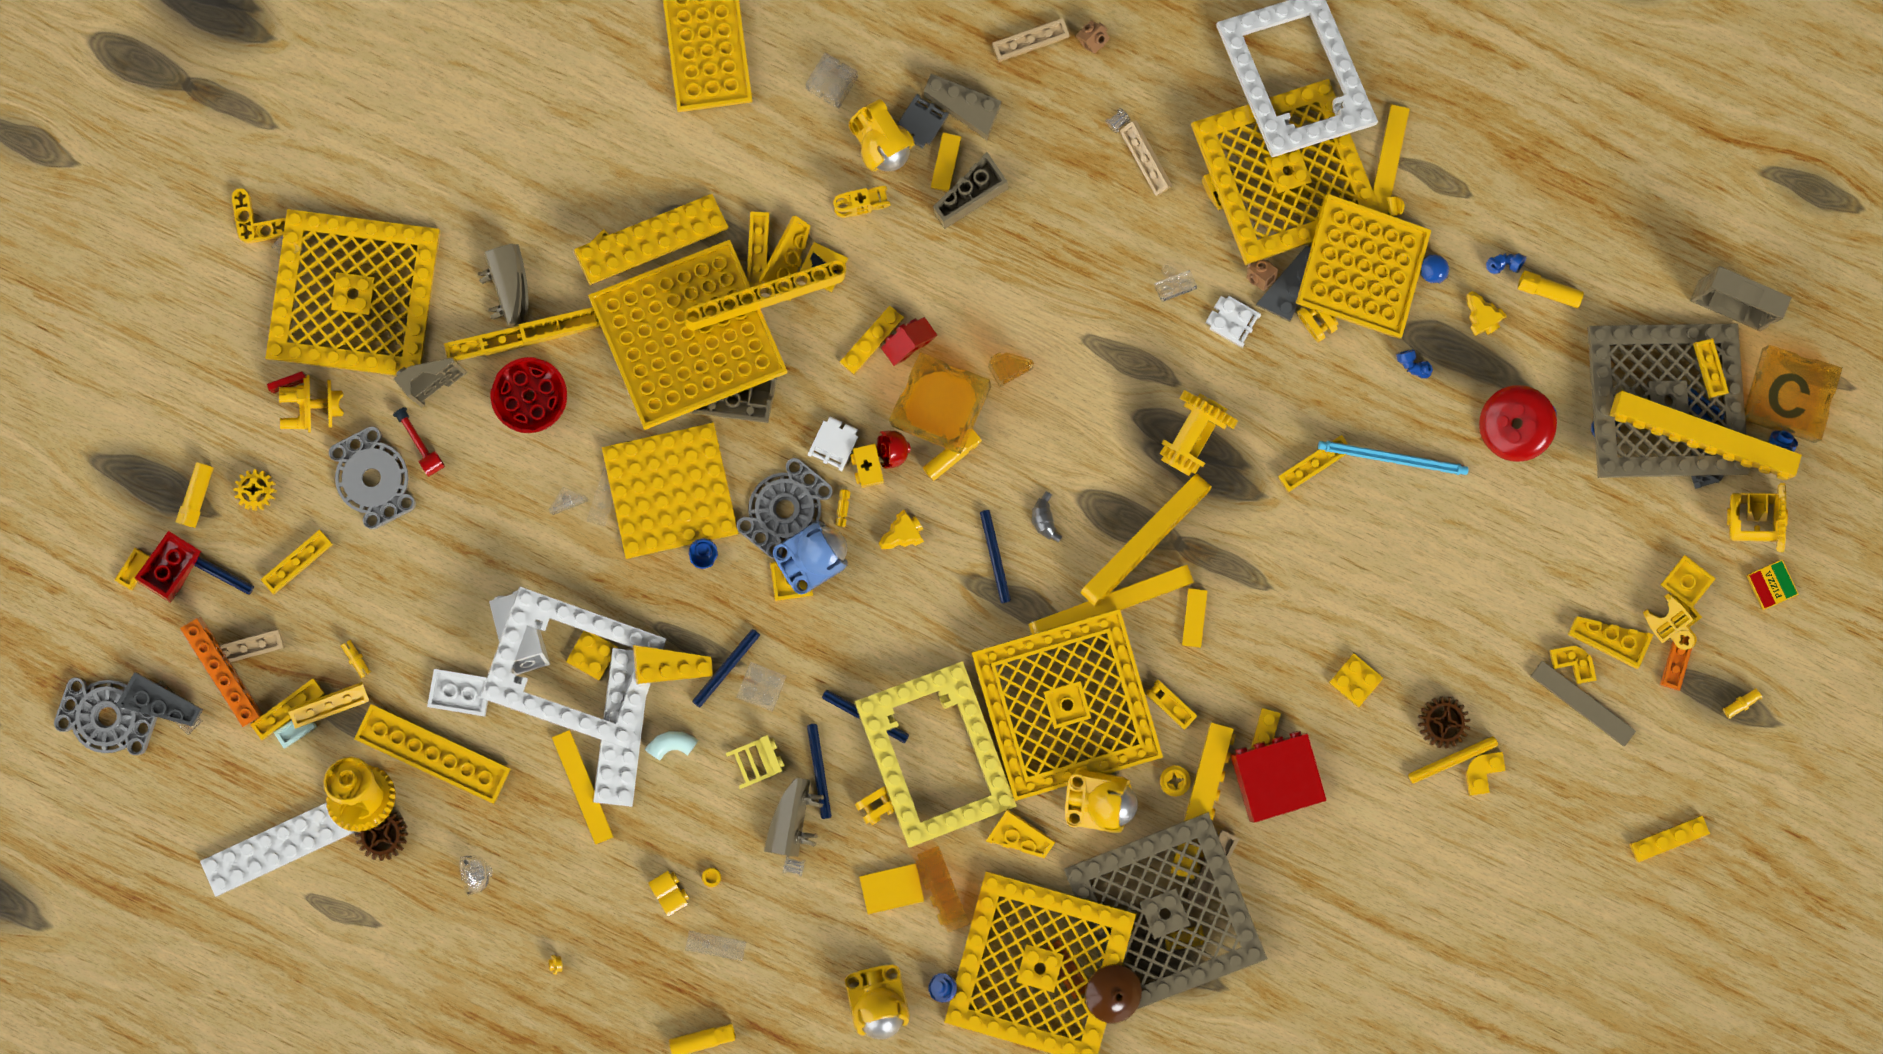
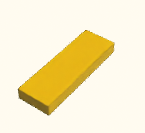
M947 133L942 134L931 189L945 192L950 190L961 136Z
M1711 338L1693 343L1708 397L1713 398L1728 394V387L1714 339Z
M1188 588L1182 646L1201 648L1207 590Z

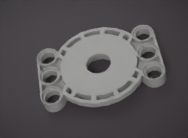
M368 427L330 447L329 457L339 462L335 474L338 494L349 507L358 512L365 513L363 524L365 527L374 530L412 511L416 506V501L411 495L405 494L409 478L404 459L395 449L380 443L382 434L379 429ZM372 430L378 434L374 441H370L367 437L368 433ZM354 439L360 441V447L356 450H353L350 446L351 441ZM336 448L343 450L341 458L334 457L333 452ZM385 448L390 449L395 454L393 456L385 452ZM398 458L402 462L403 469H401L399 463L397 462ZM368 469H376L381 475L379 484L374 487H368L363 482V474ZM340 470H342V482L339 483ZM402 474H405L404 486L402 485V482H403V475H402ZM340 487H343L348 495L346 498L342 494ZM404 498L411 499L412 504L409 508L402 507L401 503ZM353 500L355 503L359 504L360 507L357 508L353 506L351 503H349V501ZM389 506L393 507L394 515L386 517L384 514L385 509ZM371 515L377 517V523L374 526H369L367 523V519Z
M792 458L786 463L787 473L771 475L756 486L749 501L750 517L740 518L737 522L738 531L772 559L775 558L770 554V547L781 544L780 538L787 540L808 527L811 523L819 522L821 516L820 500H828L833 493L830 484L797 458ZM792 462L799 463L800 469L798 472L794 473L789 470V465ZM807 474H812L815 477V481L808 485L804 482V477ZM780 477L779 480H774L770 483L768 482L773 478ZM763 484H765L766 486L760 491V493L756 494L758 489ZM822 486H826L830 490L829 494L825 497L820 496L818 493L819 488ZM755 497L757 498L755 502V509L752 510V502ZM781 500H789L794 505V512L788 518H781L776 513V505ZM814 508H818L816 520L813 519ZM749 521L751 523L750 530L742 531L740 528L741 522ZM756 534H765L766 540L763 543H757L755 541ZM783 547L780 548V549H781V550H780V555H781V556H782L783 553H784Z
M72 678L68 681L54 720V726L61 732H68L72 729L78 741L86 748L95 752L115 753L127 748L128 752L132 755H142L148 747L158 717L116 707L127 686L122 682L102 680L87 686L85 680ZM75 681H79L82 685L81 690L78 692L72 689V684ZM107 683L106 687L96 688L97 685ZM113 684H118L120 686H123L124 688H114ZM70 699L75 702V707L72 710L66 708V702ZM106 707L114 709L117 715L115 723L110 726H104L99 721V713ZM62 718H67L69 721V725L65 729H62L59 725V721ZM141 723L148 725V731L144 734L140 733L138 729ZM79 733H81V735L87 740V742H85V741L81 738V736L79 735ZM136 741H139L142 745V749L139 752H134L132 749V745ZM94 744V745L101 746V747H102V750H101V749H96V748L92 747L91 745ZM108 746H119V748L108 750Z

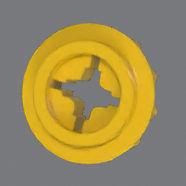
M1170 766L1164 769L1160 775V786L1163 792L1169 796H1181L1190 787V775L1180 766ZM1173 772L1176 778H1183L1182 781L1177 783V790L1174 784H1167L1169 780H1172Z

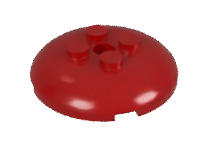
M535 357L519 358L506 364L497 373L490 392L491 405L498 419L508 428L520 433L541 432L555 424L563 414L567 403L566 383L561 373L549 362ZM528 392H534V398L531 401L525 399V395Z
M1513 385L1500 389L1486 401L1480 414L1479 429L1484 443L1491 452L1508 461L1522 462L1534 459L1548 449L1556 435L1557 416L1552 403L1543 393L1529 386ZM1515 418L1522 420V426L1519 429L1513 427V420Z

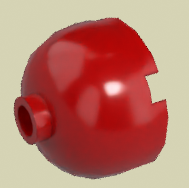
M880 431L882 436L877 438L878 457L882 456L883 462H880L881 466L884 469L899 467L906 461L908 453L911 451L910 443L898 431Z

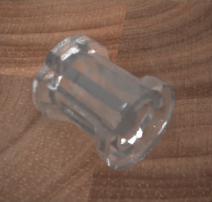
M1121 108L1117 110L1118 112L1112 118L1105 120L1109 128L1115 133L1119 132V128L1126 122L1129 123L1131 121L1127 113Z
M786 856L783 873L790 872L802 877L805 860H794Z

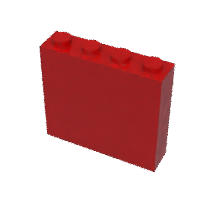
M1295 731L1290 733V737L1284 739L1283 736L1271 739V743L1265 744V741L1253 744L1254 748L1247 749V747L1236 749V753L1231 754L1249 822L1256 823L1327 801L1308 733Z

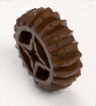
M1441 696L1439 697V703L1436 698H1433V705L1426 702L1425 705L1428 710L1421 708V712L1425 715L1418 716L1419 719L1423 720V723H1418V726H1424V729L1419 731L1420 734L1427 733L1423 739L1426 741L1431 738L1430 745H1434L1437 741V748H1441L1443 743L1444 748L1447 749L1449 748V742L1452 747H1455L1456 741L1459 743L1463 742L1460 735L1463 737L1468 735L1463 730H1470V726H1466L1465 722H1470L1471 720L1464 718L1469 712L1461 711L1465 707L1463 704L1457 707L1458 700H1454L1451 704V697H1447L1445 702L1444 697ZM1444 706V710L1439 717H1431L1432 712L1436 708ZM1450 709L1456 713L1459 723L1451 719ZM1445 718V721L1450 723V725L1443 727L1442 723L1435 720H1443ZM1429 722L1437 726L1438 736L1432 732ZM1449 728H1457L1453 736L1444 739V735Z
M391 811L386 818L388 820L386 824L382 827L376 826L369 829L373 834L372 844L368 841V830L355 833L356 837L361 836V840H357L356 844L363 843L359 850L364 851L367 849L365 852L366 857L372 853V860H376L378 855L380 861H384L385 856L390 860L392 859L391 853L394 856L399 855L396 849L404 850V847L400 844L407 843V840L402 838L403 836H408L409 833L403 832V829L408 827L407 825L401 826L404 818L396 820L399 813L395 812L392 815ZM392 825L396 829V840H394L395 838L390 833ZM383 829H385V832L383 834L385 835L386 839L379 838L380 834L377 830L383 831ZM383 841L392 845L384 851L375 849Z

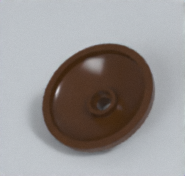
M1110 964L1099 968L1090 977L1085 989V1001L1089 1011L1094 1017L1105 1023H1119L1131 1017L1137 1010L1142 995L1141 984L1136 974L1129 968L1118 964ZM1120 993V998L1116 1000V995Z

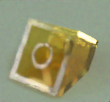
M999 352L993 355L989 361V369L999 387L1027 373L1034 366L1033 360L1007 352L1004 354Z

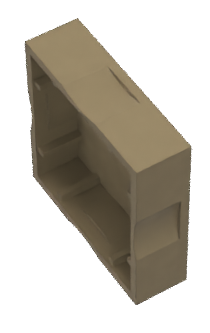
M1719 266L1698 281L1690 301L1755 330L1762 331L1770 324L1783 319L1792 297Z

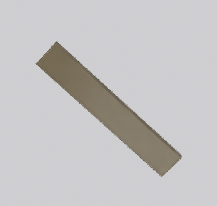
M1541 661L1531 674V678L1623 747L1626 746L1636 732L1544 661Z

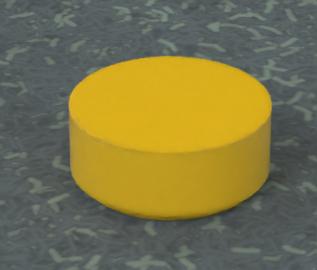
M708 868L702 873V882L707 887H715L721 881V873L716 868Z

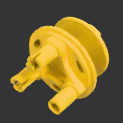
M306 375V378H304V385L279 387V403L297 402L300 411L298 418H280V429L308 430V433H311L310 409L328 408V427L332 428V417L344 415V411L339 406V401L343 397L344 392L342 390L331 391V380H327V399H310L309 375Z

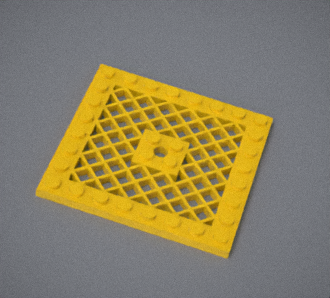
M1329 78L1269 97L1276 116L1289 113L1291 117L1294 114L1301 118L1299 124L1289 120V125L1294 124L1295 128L1302 127L1304 120L1315 123L1319 121L1320 117L1325 120L1336 116L1333 111V100L1336 96ZM1249 104L1191 123L1245 265L1313 243L1325 196L1330 194L1332 190L1340 193L1339 198L1343 199V196L1352 199L1351 202L1381 212L1350 133L1320 142L1317 148L1311 145L1302 148L1301 152L1298 149L1271 158L1270 153L1263 149L1265 141L1262 134L1256 132L1258 124ZM1306 107L1304 113L1298 111V109ZM1309 109L1318 112L1315 119L1307 115ZM1255 123L1253 130L1246 127ZM1238 129L1236 135L1230 133V131ZM1241 131L1250 134L1248 141L1239 137ZM1224 136L1233 140L1231 146L1222 143ZM1253 137L1262 140L1260 147L1251 143ZM1236 142L1245 146L1243 152L1234 149ZM1323 143L1332 147L1329 154L1321 150ZM1248 148L1257 152L1255 158L1246 155ZM1223 149L1226 150V151H1228L1226 157H1225V154H1224V152H1223ZM1306 149L1315 153L1312 159L1304 156ZM1334 151L1337 155V158L1332 156ZM1231 153L1240 157L1238 164L1229 160ZM1260 154L1266 156V158L1262 160L1263 163L1258 161ZM1318 155L1326 158L1324 165L1316 162ZM1243 159L1252 163L1249 170L1241 166ZM1330 161L1338 164L1336 171L1328 168ZM1304 162L1310 164L1308 170ZM1255 165L1264 169L1261 176L1253 172ZM1313 166L1322 170L1319 177L1310 173ZM1230 167L1235 169L1233 175L1230 170ZM1283 167L1291 169L1292 173L1290 176L1284 174ZM1341 168L1343 170L1344 175L1339 173ZM1238 171L1247 175L1244 182L1235 178ZM1325 172L1333 176L1331 183L1322 179ZM1266 173L1268 174L1270 180L1265 178ZM1250 177L1259 181L1256 188L1247 184ZM1337 178L1345 182L1343 189L1334 185ZM1312 180L1316 181L1314 188L1308 186L1312 183ZM1262 183L1271 187L1268 194L1259 190ZM1320 184L1328 187L1326 194L1318 191ZM1237 185L1241 186L1240 192L1238 191ZM1348 186L1350 188L1351 193L1346 191ZM1299 188L1297 194L1290 191ZM1245 189L1253 192L1251 199L1242 195ZM1303 189L1311 193L1309 200L1300 196ZM1273 190L1276 195L1282 193L1280 200L1271 196ZM1257 195L1265 198L1263 205L1254 201ZM1286 195L1294 199L1292 206L1283 202ZM1315 195L1323 199L1321 206L1312 202ZM1269 201L1277 204L1275 211L1266 207ZM1298 201L1306 205L1304 212L1295 208ZM1243 202L1249 204L1247 209H1245ZM1252 206L1260 210L1258 217L1249 213ZM1281 207L1289 210L1287 217L1278 213ZM1310 207L1318 211L1316 217L1307 214ZM1264 212L1272 216L1270 223L1261 219ZM1292 213L1301 216L1299 223L1290 219ZM1276 218L1284 222L1282 229L1273 225ZM1250 219L1253 220V221H1255V224H1254L1253 227H1252V224H1251V222H1250ZM1304 219L1311 221L1310 223L1302 225ZM1258 224L1267 227L1265 234L1256 231ZM1288 224L1295 227L1285 231ZM1270 230L1277 232V234L1268 236Z
M287 209L265 359L397 376L396 373L404 367L408 368L409 366L421 364L440 229ZM317 233L328 234V236L321 240ZM315 235L319 242L310 248L306 240ZM336 236H343L347 238L340 242ZM333 237L338 245L329 250L324 243ZM355 238L366 239V241L359 245ZM353 240L357 247L348 253L344 245ZM374 241H381L385 243L378 247ZM371 242L376 250L367 255L362 248ZM304 243L308 250L302 254V247ZM393 243L404 244V246L397 250ZM391 245L395 252L386 258L382 250ZM323 246L327 253L318 258L314 251ZM412 246H418L417 252L414 250ZM409 247L414 255L405 260L400 253ZM342 248L346 255L337 261L333 253ZM361 251L365 258L356 263L352 256ZM380 253L385 260L376 266L371 258ZM312 254L316 261L307 266L303 259ZM331 256L336 263L327 269L322 261ZM399 256L403 263L394 268L390 261ZM350 258L354 266L345 271L341 264ZM416 259L415 268L413 270L409 263ZM369 261L374 268L365 274L360 266ZM301 262L304 265L305 269L299 273V267ZM388 263L392 271L383 276L379 269ZM320 264L325 271L316 277L311 270ZM339 266L343 273L336 272L334 279L330 272ZM407 266L412 273L403 279L398 271ZM358 269L363 276L351 273ZM377 271L382 279L375 283V277L369 276ZM309 272L314 279L305 285L300 278ZM328 274L333 282L324 288L319 280ZM396 274L401 281L392 287L387 280ZM411 278H413L412 289L406 283ZM297 281H299L303 287L296 292ZM385 282L390 289L381 295L376 288ZM318 283L322 290L313 296L308 288ZM404 284L409 292L400 298L395 290ZM334 286L332 298L327 291ZM352 289L358 290V296L355 299L348 297V292ZM307 291L311 298L302 304L298 296ZM375 291L379 297L372 302L373 292ZM393 292L398 300L389 306L384 298ZM325 293L330 301L321 306L316 299ZM410 296V303L408 308L407 305L404 303V300ZM296 299L300 306L293 311ZM314 301L319 309L310 314L305 307ZM383 301L387 308L378 313L374 306ZM402 303L406 311L397 316L393 308ZM330 305L332 311H337L331 317L325 311ZM372 309L377 316L368 322L363 315L370 316ZM304 310L308 317L299 322L294 315ZM391 311L395 319L386 324L382 317ZM323 312L327 319L319 325L314 317ZM344 312H345V313H352V314H356V315H354L352 318L348 319L347 316L344 314ZM342 314L346 322L337 327L333 320ZM408 315L407 324L405 326L401 319ZM361 317L366 324L357 330L352 322ZM293 318L297 325L291 329V322ZM380 319L384 327L375 332L371 325ZM312 320L316 328L308 333L303 325ZM331 322L335 330L326 335L322 328ZM399 322L404 329L395 335L390 327ZM350 325L355 332L346 338L341 330ZM369 327L374 335L365 341L360 333ZM301 328L305 336L297 341L292 334ZM388 329L393 337L384 343L379 335ZM320 330L325 338L316 344L311 336ZM339 333L344 340L335 346L330 339ZM405 333L403 345L398 338ZM358 335L363 343L354 349L349 341ZM289 336L294 341V343L289 342ZM309 338L313 345H306L302 343ZM377 338L382 345L373 351L368 344ZM396 340L401 348L392 353L387 346ZM328 341L333 348L321 347V345ZM347 343L351 350L340 348ZM366 346L371 353L360 352L359 350ZM385 348L390 355L378 353Z
M1120 609L971 652L1014 801L1068 786L1069 778L1079 768L1090 772L1109 774L1163 758ZM1106 633L1108 640L1100 635ZM1094 637L1090 645L1082 641ZM1098 638L1107 642L1102 652L1093 647ZM1075 643L1072 651L1063 647L1065 645ZM1079 643L1088 647L1084 657L1074 653ZM1109 645L1111 647L1113 658L1105 654ZM1057 648L1053 656L1044 652ZM1061 649L1070 653L1065 663L1056 658ZM1091 650L1100 654L1095 664L1087 660ZM1039 653L1035 661L1026 658L1027 656ZM1042 654L1051 658L1047 668L1037 664ZM1073 655L1082 660L1077 669L1068 665ZM1103 656L1112 661L1108 670L1098 666ZM1020 659L1016 667L1007 663ZM1023 660L1033 664L1028 674L1019 669ZM1054 661L1063 665L1058 675L1050 671ZM1085 662L1094 666L1089 676L1080 672ZM1002 664L997 672L996 666ZM1005 665L1014 669L1010 679L1000 675ZM1114 665H1116L1119 677L1111 673ZM1036 666L1045 671L1040 680L1031 676ZM1066 667L1075 672L1071 681L1061 677ZM1097 668L1106 673L1101 682L1092 678ZM1017 672L1026 676L1022 685L1012 681ZM1047 673L1057 677L1052 687L1043 682ZM1078 674L1087 678L1083 687L1081 681L1074 682ZM1109 675L1118 679L1113 689L1104 685ZM999 677L1007 681L1004 690H1002ZM1029 678L1038 683L1034 692L1024 688ZM1060 679L1068 683L1067 685L1056 687ZM1090 680L1099 685L1095 694L1085 690ZM1120 682L1124 695L1116 691ZM1010 684L1020 688L1015 698L1006 693ZM1041 685L1050 689L1043 691L1045 699L1036 694ZM1102 687L1111 691L1106 701L1098 697ZM1022 690L1031 694L1027 704L1018 700ZM1084 693L1092 696L1089 705H1087ZM1114 693L1123 698L1118 707L1109 703ZM1004 696L1013 700L1009 709ZM1034 697L1044 701L1039 711L1030 706ZM1066 699L1071 700L1073 703L1070 710L1062 708V702ZM1095 699L1104 703L1100 713L1091 709ZM1125 701L1127 702L1129 713L1122 710ZM1016 702L1025 707L1020 716L1011 712ZM1046 704L1050 717L1042 713ZM1107 706L1116 710L1112 719L1103 715ZM1028 709L1037 713L1032 723L1023 718ZM1089 711L1098 715L1093 725L1085 721L1091 718ZM1119 712L1128 716L1124 726L1115 722ZM1010 715L1018 718L1014 728ZM1040 715L1049 720L1044 729L1035 725ZM1101 717L1110 722L1105 731L1096 727ZM1131 720H1132V723H1133V727H1134L1135 732H1133L1132 730H1130V729L1127 728V726H1128V724H1129V722H1130ZM1021 721L1030 725L1026 735L1017 731ZM1079 722L1075 730L1067 727V725ZM1051 723L1054 729L1060 728L1056 736L1047 731ZM1082 723L1091 727L1087 737L1078 733ZM1113 724L1122 728L1117 738L1108 733ZM1033 727L1042 732L1038 741L1028 737ZM1063 729L1073 733L1068 742L1059 738ZM1094 730L1103 734L1099 743L1090 739ZM1125 731L1134 735L1129 744L1120 740ZM1015 733L1024 737L1020 746L1018 745ZM1045 734L1054 738L1050 748L1041 744ZM1076 735L1085 739L1080 749L1071 744ZM1106 736L1115 740L1110 750L1102 746ZM1137 738L1138 744L1133 745ZM1026 740L1036 744L1031 753L1022 749ZM1057 740L1066 745L1062 754L1053 750ZM1087 742L1097 746L1092 755L1083 751ZM1118 743L1126 746L1125 748L1115 750ZM1039 746L1048 750L1043 760L1034 755ZM1069 747L1078 751L1073 761L1065 757ZM1100 748L1108 752L1096 756ZM1021 752L1029 756L1025 765L1022 759ZM1050 753L1060 757L1055 766L1046 762ZM1081 753L1089 757L1088 759L1078 761ZM1032 758L1041 762L1037 771L1028 768ZM1063 759L1071 763L1059 767ZM1044 764L1052 768L1051 770L1040 773ZM1026 770L1033 773L1034 775L1027 776ZM1076 776L1078 782L1083 781L1081 777Z
M986 871L956 978L957 991L953 999L950 1000L944 1023L1051 1054H1098L1106 1023L1091 1014L1084 1002L1085 997L1082 998L1078 988L1084 986L1089 981L1083 970L1092 965L1094 970L1097 971L1098 968L1095 963L1103 959L1101 967L1110 964H1123L1136 913ZM999 896L1005 897V899L998 902ZM1012 900L1023 902L1024 904L1016 908ZM1009 901L1013 910L1004 915L999 905ZM1030 905H1034L1044 909L1034 913ZM1027 906L1032 915L1023 920L1018 910ZM997 908L1001 917L993 921L994 913ZM1049 910L1062 914L1053 918ZM1046 911L1050 921L1041 925L1037 915ZM1015 913L1020 922L1011 927L1006 917ZM1068 915L1080 920L1072 924ZM1065 916L1070 926L1060 931L1055 921ZM1034 918L1039 927L1029 932L1025 922ZM1003 919L1008 929L998 933L994 924ZM1087 921L1094 922L1100 925L1091 929ZM1084 922L1088 931L1079 936L1074 927ZM1053 923L1057 933L1048 938L1043 928ZM1022 925L1027 934L1018 939L1013 929ZM1105 926L1112 928L1110 934ZM992 927L996 936L987 940L990 928ZM1102 927L1107 937L1098 941L1093 932ZM1072 929L1076 938L1067 943L1062 933ZM1041 930L1045 940L1036 944L1032 934ZM1010 931L1015 941L1005 945L1001 936ZM1091 934L1095 944L1086 948L1081 939ZM1060 936L1064 945L1055 950L1050 940ZM1029 937L1033 945L1026 944L1024 951L1020 941ZM998 938L1003 948L993 952L989 943ZM1108 940L1106 952L1104 953L1100 944ZM1079 941L1083 950L1074 955L1069 945ZM1048 942L1051 950L1044 949L1039 946ZM1017 944L1022 953L1012 958L1007 948ZM985 946H987L991 954L982 959ZM1097 946L1102 956L1092 960L1088 951ZM1067 948L1071 957L1063 961L1064 954L1058 952ZM1005 950L1010 960L1000 964L996 955ZM1085 953L1090 962L1081 967L1076 957ZM1023 956L1019 969L1014 960ZM993 957L997 967L988 971L984 961ZM1074 960L1078 969L1069 974L1064 964ZM1012 963L1016 972L1007 977L1002 967ZM1037 963H1043L1046 966L1044 973L1039 974L1035 971L1034 967ZM981 965L985 971V974L977 978L979 968ZM1062 967L1066 976L1057 980L1060 968ZM1000 969L1004 979L995 983L990 974ZM1080 972L1085 981L1075 986L1071 976ZM1018 975L1016 982L1022 985L1014 989L1009 979ZM988 976L992 986L983 990L979 980ZM1068 979L1073 988L1063 992L1059 983ZM1007 982L1011 991L1002 996L997 986ZM976 983L977 987L980 990V993L972 997ZM1029 986L1039 988L1041 990L1033 994ZM1056 986L1061 995L1051 999L1047 991L1054 993ZM1025 987L1030 996L1021 1001L1016 991ZM994 988L999 998L990 1002L985 993ZM1075 991L1080 1000L1070 1005L1066 995ZM1044 992L1049 1002L1039 1006L1035 997ZM1014 994L1018 1003L1009 1008L1004 998ZM983 995L987 1005L978 1009L974 999ZM1063 997L1068 1007L1058 1011L1054 1002ZM1032 999L1037 1008L1028 1013L1023 1003ZM1001 1000L1006 1010L997 1014L992 1005ZM970 1002L975 1010L969 1009ZM1082 1003L1086 1013L1077 1017L1073 1007ZM1051 1004L1056 1014L1046 1018L1042 1009ZM1020 1006L1025 1015L1016 1020L1011 1010ZM989 1007L993 1015L981 1011ZM1070 1010L1074 1019L1065 1024L1061 1014ZM1039 1011L1043 1021L1034 1025L1030 1016ZM1008 1013L1012 1021L1000 1018V1016ZM1088 1015L1084 1029L1079 1020ZM1058 1017L1063 1026L1053 1031L1048 1021ZM1027 1018L1031 1026L1018 1022ZM1077 1022L1081 1032L1072 1036L1068 1026ZM1046 1023L1050 1032L1038 1027ZM1065 1029L1069 1037L1056 1033ZM1083 1034L1081 1041L1075 1039Z

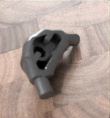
M1046 491L1043 497L1038 499L1034 508H1032L1031 520L1038 534L1059 543L1062 536L1055 532L1056 528L1053 523L1050 504L1048 503L1052 494Z

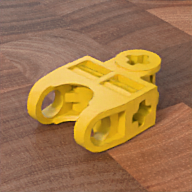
M878 186L869 190L863 188L837 195L833 201L835 214L840 218H847L891 206L887 199V186ZM841 204L847 205L845 208L838 207Z
M1668 593L1664 596L1669 606V612L1665 617L1661 618L1656 614L1653 615L1649 609L1643 612L1651 630L1662 643L1671 638L1676 646L1682 650L1691 649L1696 645L1697 637L1688 626L1696 619L1685 605L1672 594ZM1682 636L1690 637V639L1688 640L1689 644L1682 643Z

